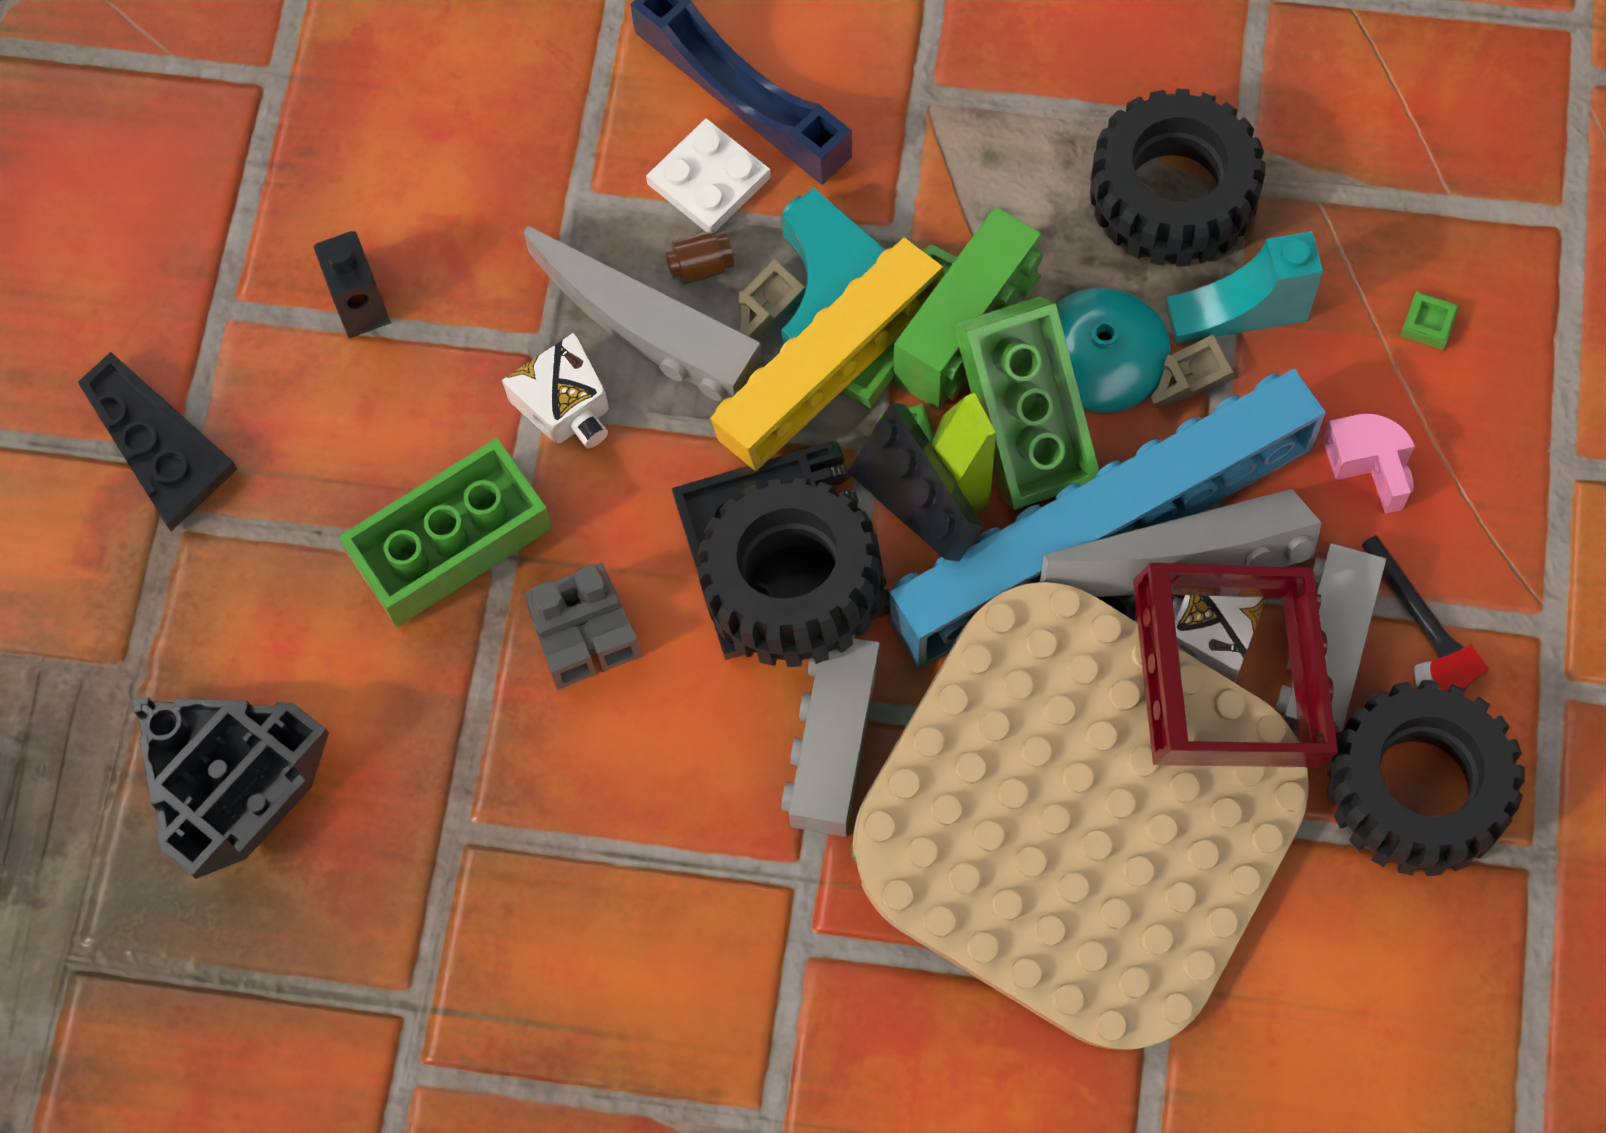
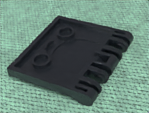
M835 441L826 442L769 459L756 472L751 467L745 466L672 488L675 504L696 570L700 566L697 556L700 542L704 539L707 540L705 534L706 527L712 518H722L720 508L730 499L737 502L743 498L741 491L753 485L756 486L757 490L768 487L769 480L779 478L782 479L783 484L793 483L795 477L810 479L811 486L818 487L819 482L835 486L847 481L850 474L846 465H842L845 459L839 443ZM847 490L837 493V497H839L842 493H846L850 497H852L857 502V504L859 502L855 491ZM802 546L783 548L771 553L759 562L749 578L748 585L757 592L769 597L784 599L803 596L815 590L826 581L833 571L835 561L825 553L813 548ZM884 577V587H885L886 584H887V582H886L885 577ZM888 589L880 591L882 602L878 613L870 615L871 620L890 614V591ZM713 621L725 661L742 656L743 654L736 651L733 641L726 642L717 630L715 621Z

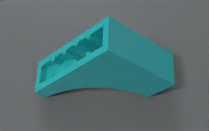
M814 187L803 197L797 196L791 200L782 215L783 237L798 253L808 277L806 291L797 312L781 330L783 345L789 339L797 337L804 331L821 309L832 305L844 293L848 284L855 278H861L876 264L878 257L885 251L882 246Z
M1312 231L1266 239L1261 251L1236 272L1204 287L1167 296L1165 305L1175 344L1202 340L1211 335L1219 337L1308 321L1323 274Z

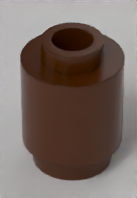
M712 230L672 241L673 251L666 252V259L672 278L680 277L684 285L724 274L726 268L734 266L733 253L726 232L715 234Z

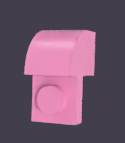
M1359 414L1329 421L1322 440L1335 480L1371 473L1384 513L1403 510L1414 487L1412 474L1407 466L1415 447L1409 434L1393 420L1375 414Z

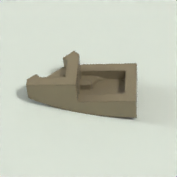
M775 258L743 291H739V303L741 305V329H739V332L754 340L803 299L806 288Z
M1211 335L1172 356L1167 355L1162 378L1157 391L1154 390L1151 399L1155 407L1160 408L1188 399L1234 379V373L1215 336Z

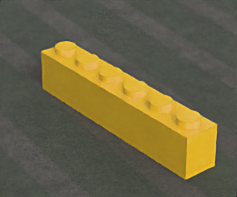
M904 237L893 248L883 251L878 257L876 264L861 278L858 277L852 280L844 293L832 305L821 309L815 315L812 323L797 337L789 339L782 346L780 353L765 367L754 371L747 384L732 398L729 397L718 405L715 413L710 417L718 441L755 472L759 470L899 338L944 277L943 266Z

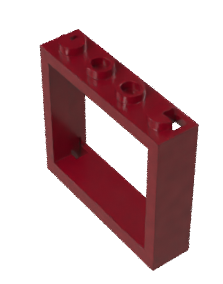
M1149 563L1133 579L1153 765L1319 767L1338 753L1336 735L1340 731L1338 725L1333 720L1331 705L1334 686L1332 679L1327 675L1325 655L1328 642L1326 633L1321 630L1319 615L1321 594L1316 593L1313 568ZM1172 595L1283 599L1301 743L1188 741Z

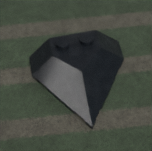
M131 697L134 713L138 716L141 731L139 741L151 805L155 808L157 816L159 848L195 879L247 859L312 787L329 732L294 703L276 702L275 706L250 705L248 701L175 698V702L152 701L149 697Z

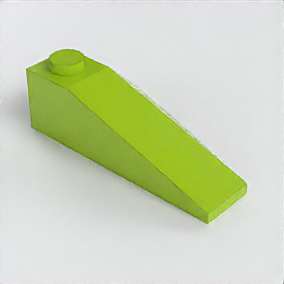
M974 392L965 396L942 415L931 445L976 513L990 507L996 431Z

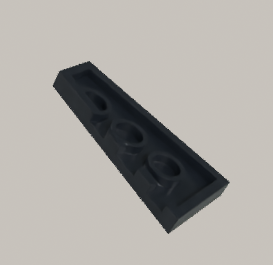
M112 352L78 381L84 394L171 532L237 470L234 462Z
M891 402L848 470L849 474L942 558L960 562L982 529L983 524L905 404Z

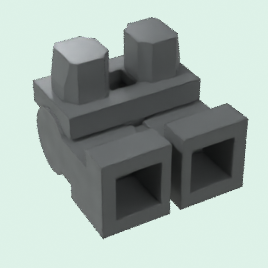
M603 563L578 569L577 573L553 582H544L524 593L557 690L597 675L591 659L592 655H597L603 672L642 657L636 634L631 623L628 621Z

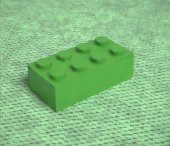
M996 206L894 343V384L937 410L941 409L948 398L955 400L965 386L967 377L965 376L966 371L953 324L1017 304L1022 295L1028 298L1033 293L1041 278V274L1037 273L1043 258V253L1040 252L1041 233Z
M1039 296L953 324L971 393L975 392L996 431L993 475L1000 499L1013 509H1018L1057 496L1059 492L1071 484L1080 483L1082 486L1095 479L1099 468L1056 303Z
M495 438L338 537L348 557L397 628L553 529L547 507L499 439Z

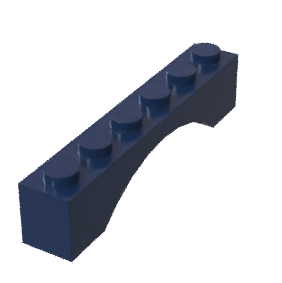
M634 0L630 4L634 31L638 36L821 185L827 182L852 158V130L820 104L803 100L788 93L757 72L718 35L692 1Z

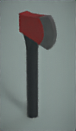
M1375 535L1367 539L1361 546L1368 554L1386 558L1383 577L1431 642L1438 659L1415 665L1413 676L1416 689L1422 680L1438 682L1439 690L1447 691L1451 684L1466 690L1471 684L1487 674L1489 668L1472 644L1464 647L1445 631L1379 537Z

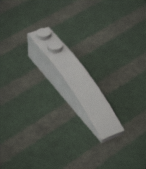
M527 226L523 232L529 254L557 287L591 319L620 342L658 365L660 370L669 378L676 381L685 379L697 385L699 390L710 399L721 401L729 397L732 398L747 384L752 373L760 367L762 363L760 342L530 226Z
M1291 488L1044 554L1040 583L1050 582L1073 586L1095 597L1134 595L1133 579L1149 563L1284 567L1314 558L1322 522Z

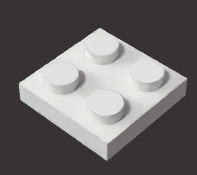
M707 118L646 175L647 184L706 232L712 230L716 232L771 178L770 169Z

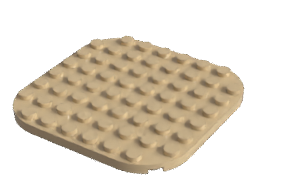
M1050 582L1024 584L1002 592L987 602L972 616L960 633L860 806L854 828L853 855L856 857L858 871L862 880L861 885L866 896L880 915L895 928L1082 1042L1105 1049H1138L1161 1043L1175 1036L1195 1019L1206 1004L1301 825L1308 800L1307 767L1153 765L1138 623L1097 597L1073 586ZM1178 648L1188 741L1299 743L1287 722L1269 704Z

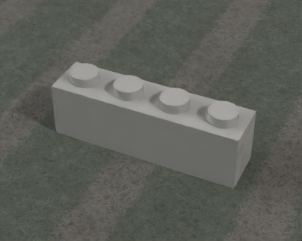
M1331 543L1324 559L1315 558L1313 571L1315 585L1317 586L1316 593L1321 594V606L1319 609L1321 630L1326 633L1328 642L1325 660L1327 675L1332 679L1334 686L1331 705L1333 720L1338 725L1340 731L1336 735L1337 742L1343 731L1386 558ZM1289 654L1286 669L1292 671ZM1292 679L1290 687L1282 685L1275 711L1282 714V718L1287 722L1293 733L1300 736Z
M852 638L853 646L843 653H839L837 648L828 652L829 660L815 664L814 658L809 659L808 676L815 677L812 693L803 692L799 720L806 721L803 738L795 737L793 741L790 765L797 766L794 783L786 782L781 806L782 811L789 812L791 828L847 837L880 659V642Z

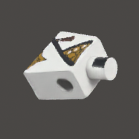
M574 333L502 379L507 398L511 404L554 443H562L576 434L586 448H592L601 443L608 435V430L598 419L609 410L606 393Z
M1172 595L1178 648L1235 683L1266 597L1185 595L1184 599Z

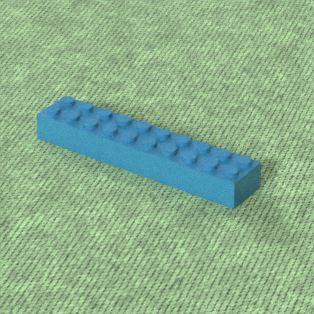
M1295 368L1281 376L1278 373H1273L1262 379L1255 386V390L1241 398L1239 395H1233L1225 399L1217 406L1216 412L1203 419L1196 416L1187 420L1178 427L1176 434L1162 442L1159 438L1147 442L1136 452V456L1124 463L1117 460L1107 464L1096 474L1095 479L1081 486L1080 483H1074L1059 492L1055 501L1041 508L1039 505H1034L1027 508L1017 516L1016 522L1002 530L995 527L984 532L976 539L975 545L968 548L960 562L945 560L940 557L934 563L935 567L921 575L914 572L904 576L894 584L893 590L890 591V626L919 670L948 654L951 650L950 645L960 635L968 621L991 599L1017 586L1040 583L1044 554L1198 514L1310 452L1314 447L1326 414L1325 410Z

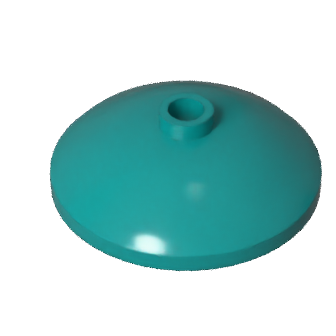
M1113 288L1080 290L1069 294L1056 303L1085 412L1111 414L1126 411L1143 403L1154 393V390H1157L1165 369L1164 363L1171 350L1166 327L1151 306L1137 296ZM1106 332L1112 336V339L1103 341L1097 337V334Z

